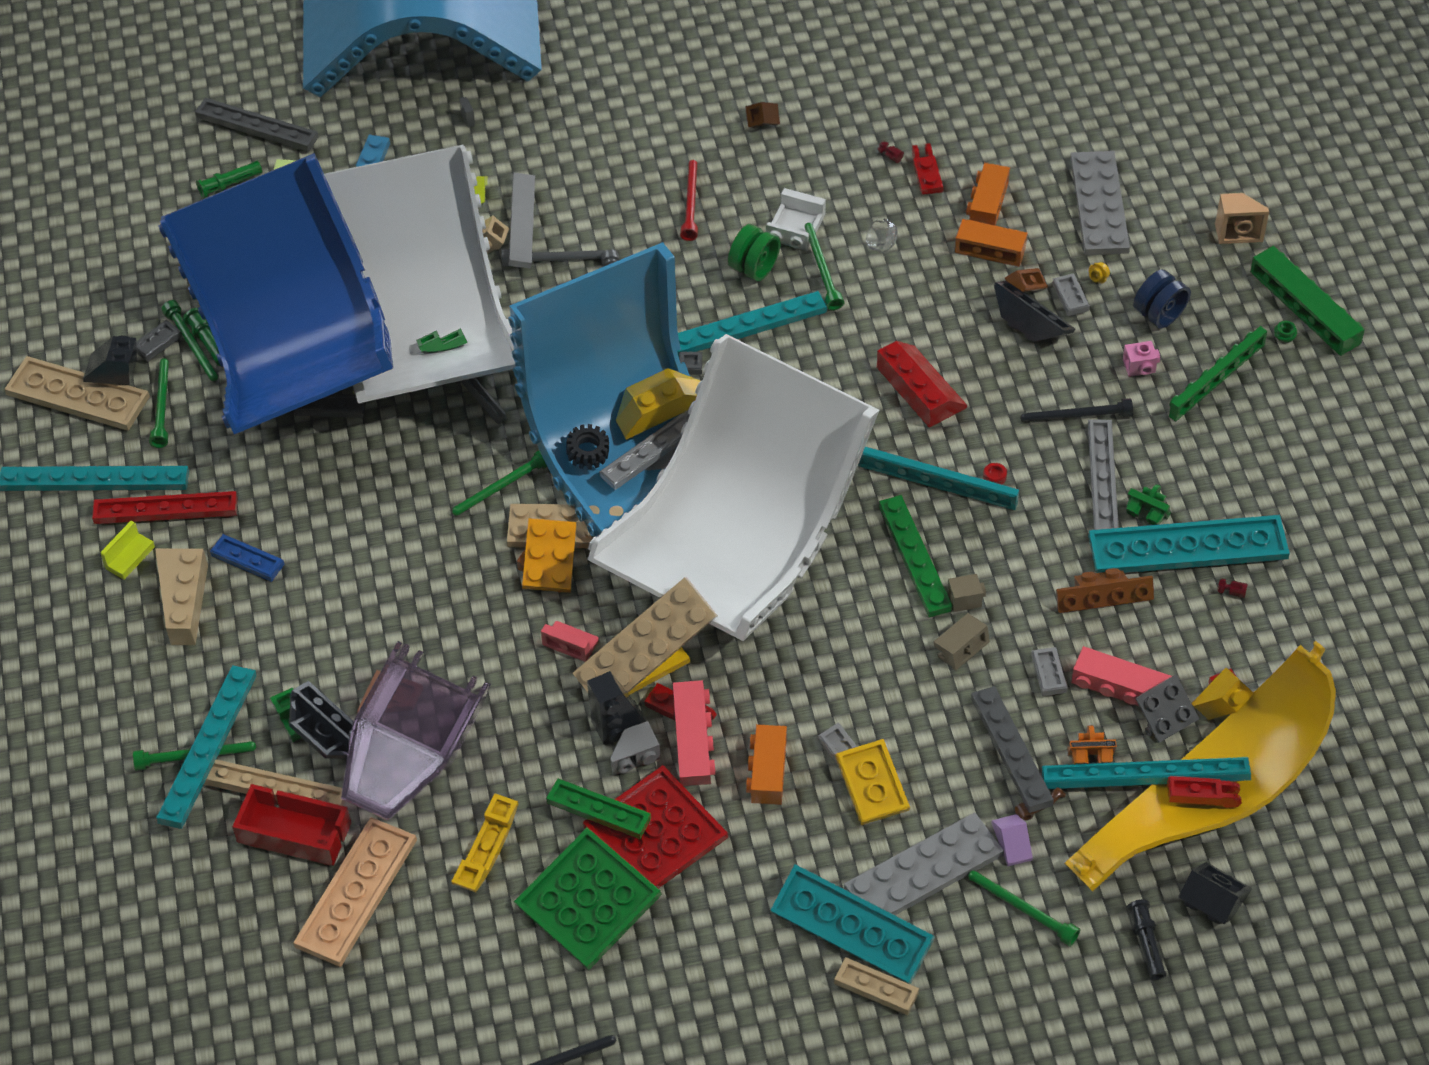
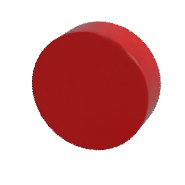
M990 463L984 468L983 479L1002 485L1007 479V469L1000 463Z

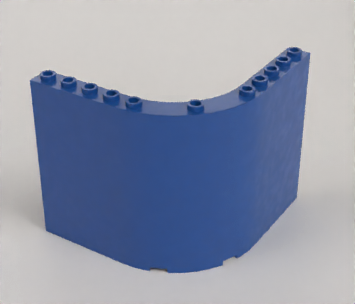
M315 153L161 217V224L158 225L163 238H168L171 244L168 246L169 251L174 259H178L181 265L178 267L183 279L187 278L190 287H188L193 300H198L200 316L203 320H207L218 347L217 359L220 365L224 366L227 380L226 394H224L225 401L223 402L225 408H223L224 415L222 419L226 428H231L234 434L393 369L391 338L384 322L385 317L370 277L365 278L363 274L365 269L362 264V257Z

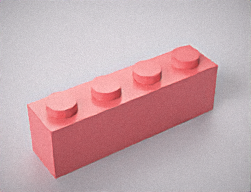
M1083 646L1073 669L1071 683L1083 689L1088 688L1099 692L1107 697L1123 700L1130 705L1139 706L1135 699L1137 696L1172 676Z
M703 680L673 683L680 783L683 786L711 784V775H716L715 761L709 760V751H714L713 736H707V728L712 727L711 712H706L705 704H710L709 689H704Z

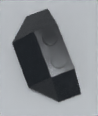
M1008 281L995 282L994 289L1001 317L1008 322L1007 324L1011 328L1024 333L1026 339L1036 342L1074 333L1075 328Z
M307 681L291 691L289 727L325 759H354L362 728L311 682ZM371 738L367 755L380 747V744L373 738Z

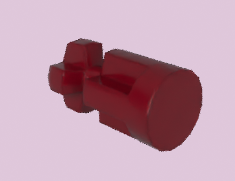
M886 141L879 144L878 152L885 153L886 157L896 163L902 160L904 156L903 151L893 145L889 146V143Z
M1222 578L1218 584V592L1223 593L1224 590H1229V595L1245 598L1248 584L1233 580L1230 584H1227L1226 579Z

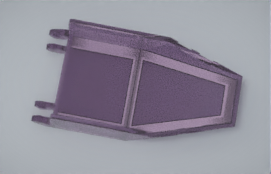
M400 641L396 643L353 721L341 799L387 821L452 765L486 700L491 686L490 683L484 682L480 692L476 695L471 692L477 683V677L475 676L471 677L466 689H463L417 666L423 656V651L418 650L412 663H409L404 659L409 653L410 645H403Z

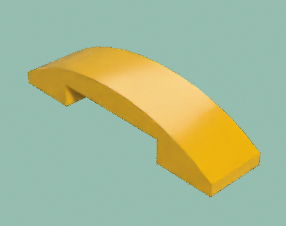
M494 793L484 814L485 821L466 860L462 859L451 881L452 884L473 892L480 888L504 845L518 807V801Z

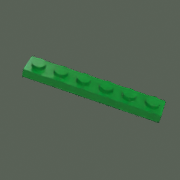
M1260 326L1254 332L1250 331L1239 345L1235 344L1225 357L1221 356L1211 369H1206L1197 381L1189 383L1183 393L1175 395L1169 404V418L1175 422L1178 421L1265 346L1267 330Z
M902 495L879 501L881 513L928 617L951 612L952 604Z

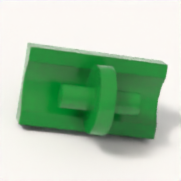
M1155 484L1152 489L1144 487L1142 493L1130 488L1126 513L1138 517L1142 508L1150 511L1146 521L1152 525H1159L1164 518L1168 519L1171 514L1169 511L1170 505L1164 503L1167 496L1160 493V485Z

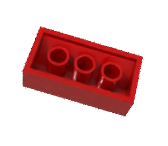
M895 341L877 350V369L929 428L967 408L968 405L914 345Z

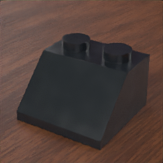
M125 335L113 336L92 352L83 382L130 385L137 362L136 338Z
M1205 862L1191 871L1178 898L1182 899L1184 905L1196 911L1199 909L1206 913L1207 918L1212 922L1226 924L1232 920L1252 888Z

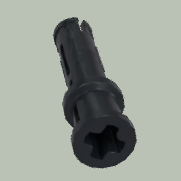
M1140 899L1129 903L1126 906V910L1132 917L1134 924L1132 930L1139 937L1150 980H1161L1167 974L1164 970L1154 934L1156 923L1150 916L1149 901ZM1149 945L1151 946L1155 961L1152 960Z

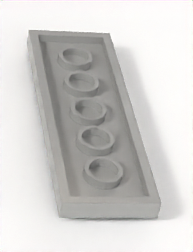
M1071 152L1070 160L1084 254H1129L1130 245L1115 152Z
M974 812L844 883V889L893 915H897L968 876L970 871H977L1004 856V850Z

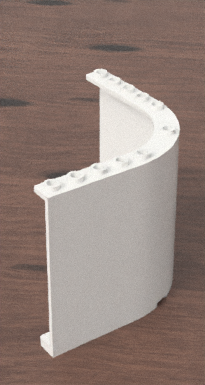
M464 145L324 174L362 257V264L365 269L363 274L365 278L370 277L385 317V325L389 330L391 338L393 369L352 385L358 403L511 370L515 367V361L512 357L514 347L510 339L512 328L508 319L505 318L499 299L502 298L500 287L494 284L487 251L490 250L487 237L483 236L482 229H486L483 215L479 216L478 208L482 207L479 194H475L474 186H477L475 172L471 173L469 166L473 164L471 151H466ZM461 328L468 343L448 350L428 352L420 351L416 340L436 330L441 338Z
M725 334L720 339H716L710 348L712 355L703 368L704 378L696 387V400L692 402L688 410L690 417L681 429V440L666 469L660 471L656 480L657 483L639 505L636 504L629 513L625 512L620 520H615L611 527L605 528L601 535L591 540L588 547L590 554L587 560L659 598L684 577H687L718 615L709 624L744 641L793 592V586L797 577H803L828 535L824 530L825 528L827 529L832 518L836 519L847 494L879 409Z

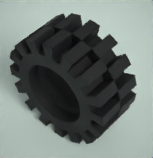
M584 424L580 425V430L577 427L573 428V433L570 431L566 444L568 460L572 461L575 467L579 464L580 469L587 466V470H592V465L595 468L599 467V463L603 465L609 454L608 435L606 436V432L604 430L600 432L599 426L593 429L592 424H588V428H585ZM582 443H592L597 448L593 451H584L579 448V445Z

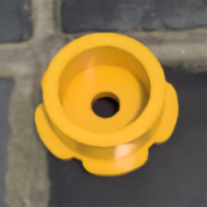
M1102 262L1090 265L1088 270L1091 280L1095 283L1099 282V284L1105 283L1110 275L1108 266Z

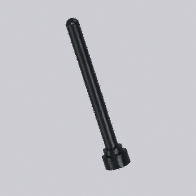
M1128 398L1121 399V402H1117L1114 405L1023 413L1020 419L1022 422H1034L1118 414V416L1122 415L1123 418L1133 417L1132 399Z
M608 1035L528 1065H560L613 1046L616 1043V1037Z

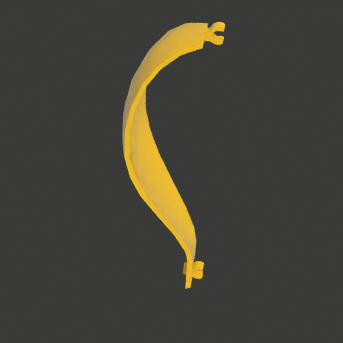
M1317 641L1313 643L1314 648L1310 652L1300 645L1237 712L1231 713L1181 759L1248 757L1251 780L1234 781L1240 785L1238 795L1242 799L1241 806L1225 808L1222 805L1169 802L1167 784H1154L1108 822L1064 864L1093 892L1116 869L1134 855L1164 843L1227 826L1252 815L1272 802L1299 776L1314 757L1327 734L1334 715L1336 689L1331 671L1320 662L1325 648Z

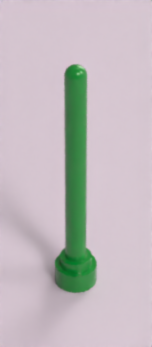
M808 222L804 228L809 233V242L827 291L825 297L827 308L829 310H838L845 304L843 296L835 290L813 224Z
M176 300L165 302L161 307V311L167 319L174 321L208 378L212 382L217 381L218 375L181 317L182 309Z
M166 358L161 359L159 364L155 428L150 432L149 437L150 445L155 448L166 447L169 437L166 429H164L169 361Z
M538 450L534 453L531 461L453 507L452 514L455 516L462 514L536 468L545 469L547 465L540 451Z
M253 741L226 744L222 746L218 756L251 752L256 749V744ZM190 749L153 754L144 752V750L133 751L135 771L146 770V767H151V764L185 760Z
M972 870L969 872L968 878L1056 932L1060 942L1071 947L1077 940L1081 931L1077 926L1072 923L1062 924L977 871Z

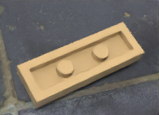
M846 957L834 979L835 985L906 1015L909 1014L919 994V988Z

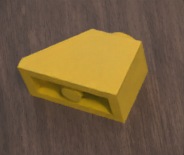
M1225 668L1191 704L1208 720L1237 712L1254 695V692L1229 669Z

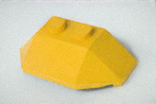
M667 368L627 387L616 418V423L625 439L627 440L688 411L692 402L696 400L697 394H695V390L700 380Z

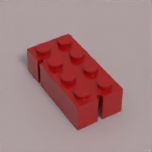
M254 784L250 785L232 826L237 843L334 866L342 847L341 842H344L352 823L348 807L279 790L276 793L279 807H277L273 789Z

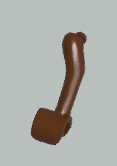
M1057 787L1051 792V796L1054 799L1053 805L1059 798H1065L1066 796L1061 788ZM1024 802L1015 807L1016 814L1023 820H1031L1034 814L1044 810L1041 809L1029 813Z

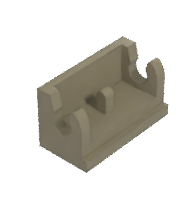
M967 613L934 641V646L942 651L938 654V657L956 671L990 642L988 626Z

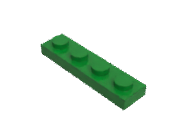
M557 778L546 798L549 805L641 839L651 820V813Z

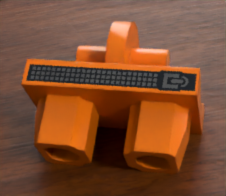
M1090 725L1087 727V733H1078V741L1069 742V747L1067 748L1068 756H1072L1073 764H1089L1088 755H1097L1098 763H1112L1113 754L1117 747L1116 739L1104 740V732L1095 733L1094 726Z

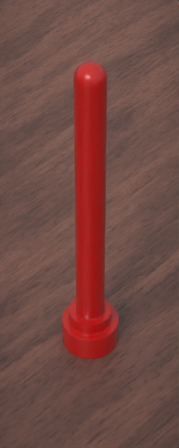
M695 160L689 161L685 222L680 228V237L685 241H693L698 237V227L694 223L697 162Z

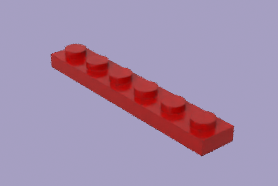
M236 491L95 499L92 519L94 524L130 521L237 516L238 496Z

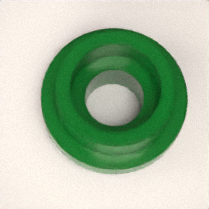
M1281 321L1276 325L1274 335L1282 342H1291L1297 337V329L1291 321Z

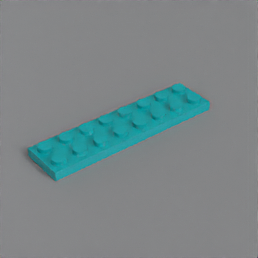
M1280 515L1089 530L1088 534L1096 573L1105 572L1111 568L1128 573L1289 559L1290 555Z

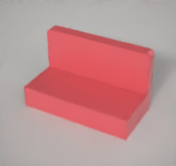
M555 621L553 626L545 624L541 630L542 645L584 662L588 660L599 642L597 636L559 621Z

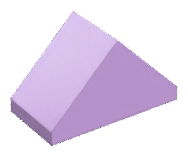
M1017 814L992 820L991 823L999 845L1004 850L1007 866L1032 861L1033 856L1026 822Z

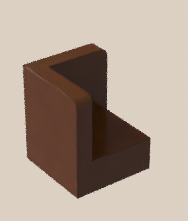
M759 102L745 106L748 128H755L766 124H780L778 103Z

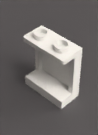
M784 188L781 194V205L772 223H767L766 232L778 236L780 244L808 251L810 247L809 233L805 231L804 226L810 222L813 224L815 233L817 232L825 216L826 199Z

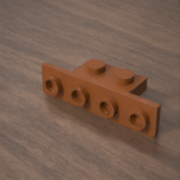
M1116 568L1107 569L1101 573L1084 572L1082 575L1074 576V587L1056 589L1057 610L1059 613L1154 599L1153 576L1128 579L1123 570Z

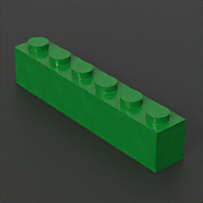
M1273 245L1253 257L1250 273L1338 355L1342 356L1361 345L1365 331L1362 325L1355 321L1344 308L1332 300L1331 296L1319 288L1312 279L1307 277L1298 266L1294 265L1283 252H1280Z

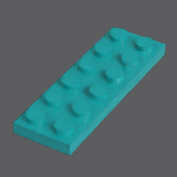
M794 864L770 909L772 913L910 985L935 939L934 935Z

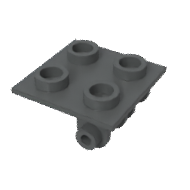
M1176 674L1135 698L1148 722L1145 728L1146 734L1150 737L1152 735L1155 736L1158 743L1199 720Z

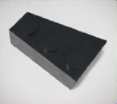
M611 671L587 680L591 722L603 744L620 740L625 729L647 722L636 701L625 691Z

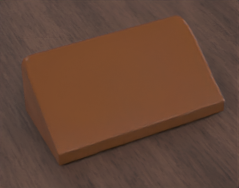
M1039 268L1016 270L1005 277L1006 281L1022 292L1048 288Z

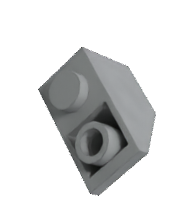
M648 721L624 730L610 758L613 776L619 773H627L643 764H651L660 758V745Z

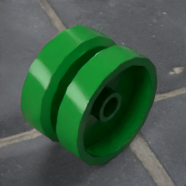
M747 224L738 232L731 245L728 255V266L739 273L745 272L747 277L755 281L763 280L770 273L778 258L780 251L779 237L770 232H763L761 228L753 224Z

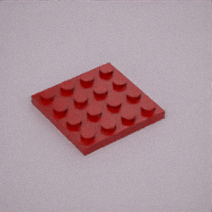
M664 765L614 799L651 813V820L641 839L588 819L583 821L584 829L589 828L658 889L728 839V832Z

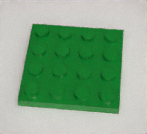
M586 828L531 883L514 903L586 969L590 970L660 898L662 893L589 828Z

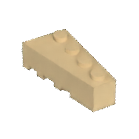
M155 548L165 625L171 645H196L208 569L204 550Z

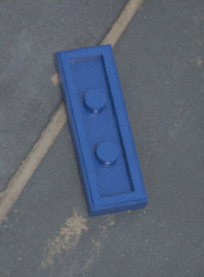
M222 534L210 550L212 557L270 582L274 580L285 565L283 559Z

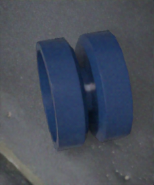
M1161 269L1150 275L1141 285L1134 298L1133 307L1139 314L1148 317L1152 324L1162 329L1172 324L1184 311L1189 302L1191 290L1181 281H1176L1175 277L1168 271Z

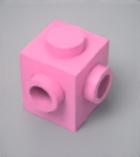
M1152 341L1125 345L1123 362L1128 376L1156 373L1157 363H1160V354L1158 349L1154 348Z

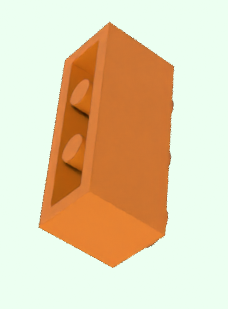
M984 162L982 171L977 172L976 184L978 185L977 187L973 186L971 199H973V202H968L966 215H970L969 220L990 225L997 224L1009 183L1010 167Z
M962 219L956 236L955 253L1020 267L1026 249L1027 232Z
M756 724V734H751L750 749H754V756H749L748 771H752V778L747 777L746 793H751V803L782 805L787 726Z

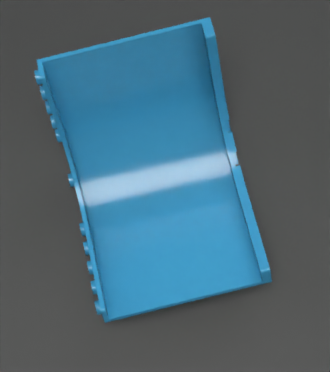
M303 0V89L318 97L323 96L376 46L390 38L408 33H436L457 39L526 81H530L542 70L537 0Z
M663 242L510 305L508 321L512 328L510 339L514 347L512 351V357L515 361L513 371L517 378L515 389L521 398L531 429L529 431L530 439L533 444H537L553 476V483L556 489L564 493V498L569 506L575 507L578 519L581 522H585L591 537H598L605 528L611 527L615 520H620L625 512L629 513L636 504L639 505L657 483L658 474L662 469L643 470L616 490L600 477L599 471L677 417L675 416L626 440L616 423L625 389L667 368L690 376L685 362L680 363L677 353L678 350H681L677 331L675 257ZM583 424L585 428H588V424H592L593 429L599 426L600 432L604 430L606 436L608 435L609 437L608 458L605 459L603 465L599 463L598 468L592 465V470H587V466L580 469L579 464L575 467L572 461L568 460V455L566 454L568 434L570 431L573 433V428L575 427L580 430V425ZM582 443L579 445V448L584 451H593L597 446L592 443ZM589 506H597L600 510L599 514H594ZM613 506H620L623 508V514L621 516L610 515L609 510Z

